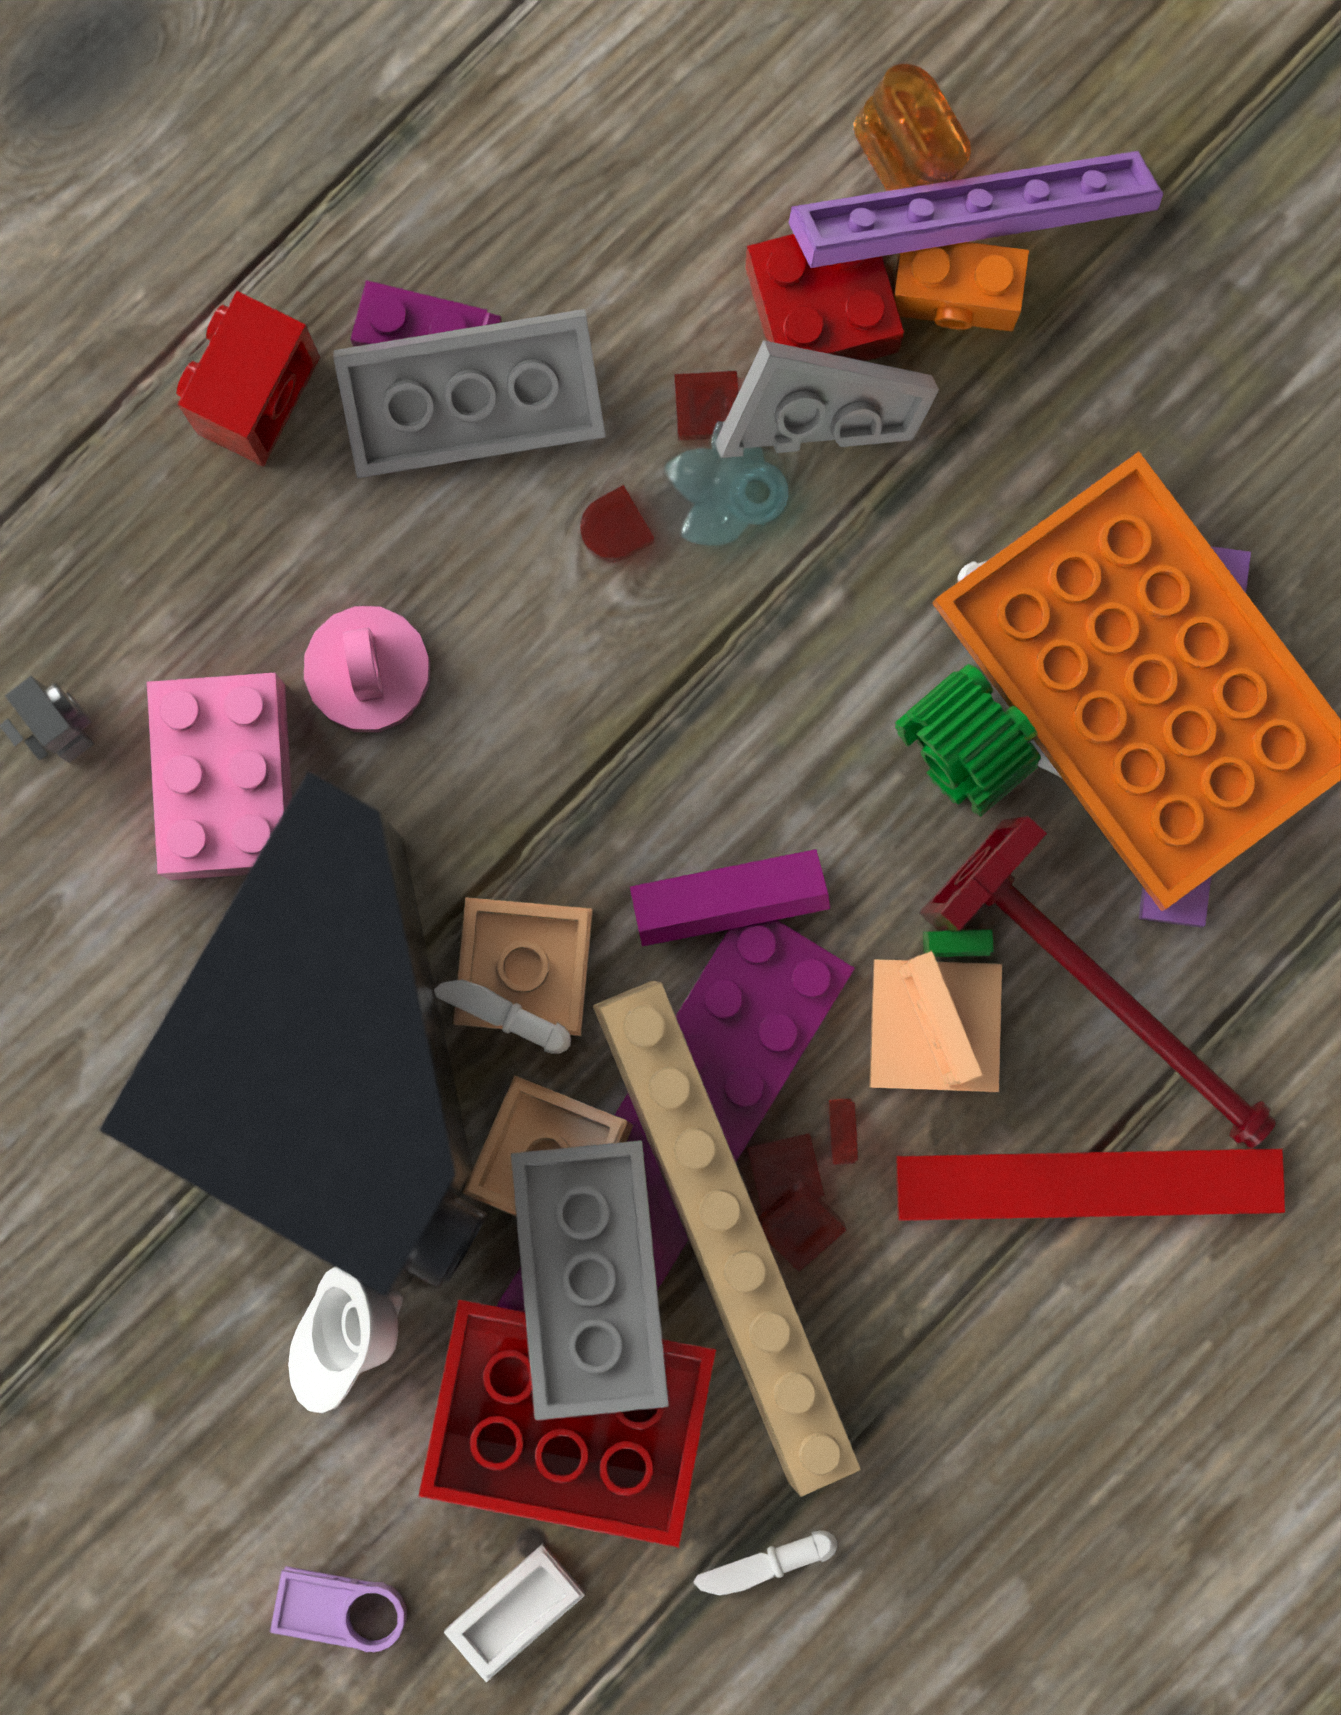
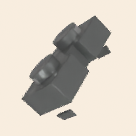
M30 676L5 695L34 733L24 742L39 761L49 755L43 747L54 754L57 753L59 757L70 763L94 745L93 741L84 731V728L92 723V721L69 692L65 694L57 683L47 688ZM6 719L0 725L14 746L24 740L9 719Z

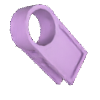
M285 1566V1569L281 1571L270 1633L356 1648L364 1652H379L390 1647L400 1637L407 1621V1607L402 1595L394 1587L385 1583L369 1582ZM366 1593H378L387 1597L393 1603L397 1612L398 1624L389 1636L381 1640H368L361 1637L353 1629L350 1622V1608L353 1602L359 1596Z

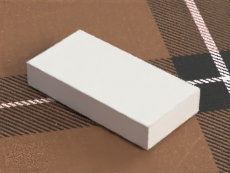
M543 1543L451 1623L444 1633L484 1681L487 1682L581 1600L586 1592Z

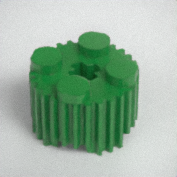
M967 664L960 671H953L895 722V729L907 747L914 741H918L917 744L922 748L920 751L921 756L930 768L926 773L931 778L932 783L938 786L941 792L947 795L953 804L959 805L968 798L972 803V812L981 818L1038 768L1037 765L1041 760V756L1030 742L1037 736V731L1029 719L1015 706L1009 707L1004 712L1002 706L993 700L991 694L994 691L986 677L975 666Z

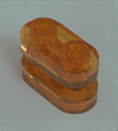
M897 64L889 68L876 86L873 95L865 102L854 121L855 136L886 191L953 181L971 156L970 141L936 81L925 70L912 64Z

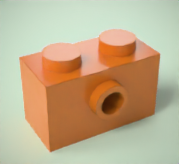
M963 242L898 253L892 292L899 316L934 321L938 326L949 329L963 330L973 326L1013 332L1022 308L1029 250Z

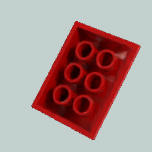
M458 1299L418 1497L679 1548L716 1350L662 1339L668 1407L535 1420L526 1313Z

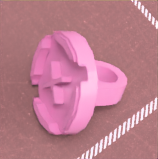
M355 606L332 615L314 632L304 655V681L312 702L330 721L353 732L379 733L402 724L419 706L430 685V658L421 635L403 616L382 607Z

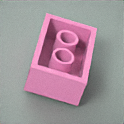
M276 673L147 682L157 874L168 880L248 875L292 799L285 683Z

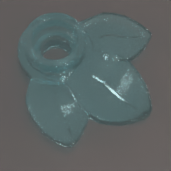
M718 421L715 424L711 440L712 449L688 450L673 458L665 467L666 474L674 487L688 501L695 504L685 519L680 534L682 538L695 544L723 545L731 543L737 539L748 524L761 525L777 518L785 508L788 500L787 481L778 468L765 462L762 447L744 448L743 456L720 457L715 442L725 423L724 421ZM761 481L768 487L769 497L765 502L756 504L748 500L745 488L750 482Z

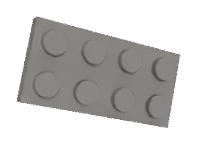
M585 309L334 350L333 353L357 478L606 437Z
M642 1140L511 1153L535 1420L668 1407Z

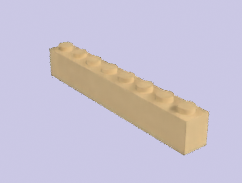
M650 981L592 1005L788 1483L800 1496H804L860 1471L856 1456L662 983Z

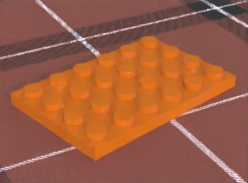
M1139 451L935 598L932 603L1009 707H1017L1029 719L1037 731V736L1033 740L1161 911L1169 908L1341 780V719Z

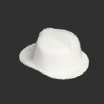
M335 1267L325 1273L317 1288L315 1297L297 1327L291 1342L288 1363L293 1391L297 1400L308 1411L325 1413L336 1408L346 1397L360 1373L381 1365L391 1357L396 1349L398 1339L397 1317L403 1303V1296L399 1291L385 1297Z

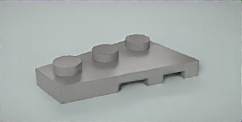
M763 340L715 445L721 458L743 456L744 448L774 446L776 453L799 451L801 443L835 440L840 447L913 441L939 389L932 375Z

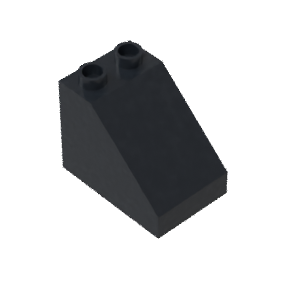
M307 772L98 1131L386 1297L409 1285L415 1275L437 1288L441 1286L444 1280L449 1282L476 1238L487 1217V1213L460 1198L473 1171L438 1001L434 992L435 987L403 838L378 810L313 773Z

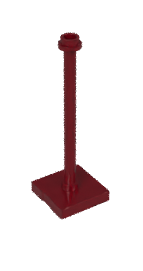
M1029 816L1003 819L922 908L919 914L937 930L960 931L983 904L990 907L995 903L1234 1125L1229 1136L1236 1143L1243 1142L1250 1149L1260 1144L1276 1125V1120L1269 1114L1270 1108L1263 1101L1253 1106L1249 1105L1012 885L1015 877L1011 873L1047 833Z

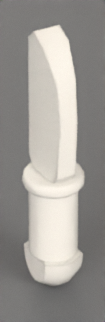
M455 980L441 983L434 989L437 998L495 1026L503 1025V1032H513L544 1047L545 1052L559 1054L571 1046L570 1033L564 1026L559 1023L556 1025L529 1013L523 1010L520 1004L515 1003L513 1005L512 1002L484 986L466 980Z
M827 1531L812 1532L811 1536L780 1547L770 1546L767 1548L768 1554L758 1553L699 1574L694 1584L701 1591L719 1596L745 1591L773 1578L775 1575L777 1578H782L784 1573L820 1560L823 1563L835 1554L838 1547L837 1539Z

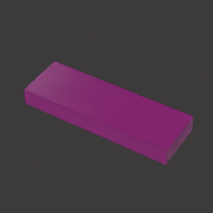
M817 849L630 886L642 947L830 909L829 894Z

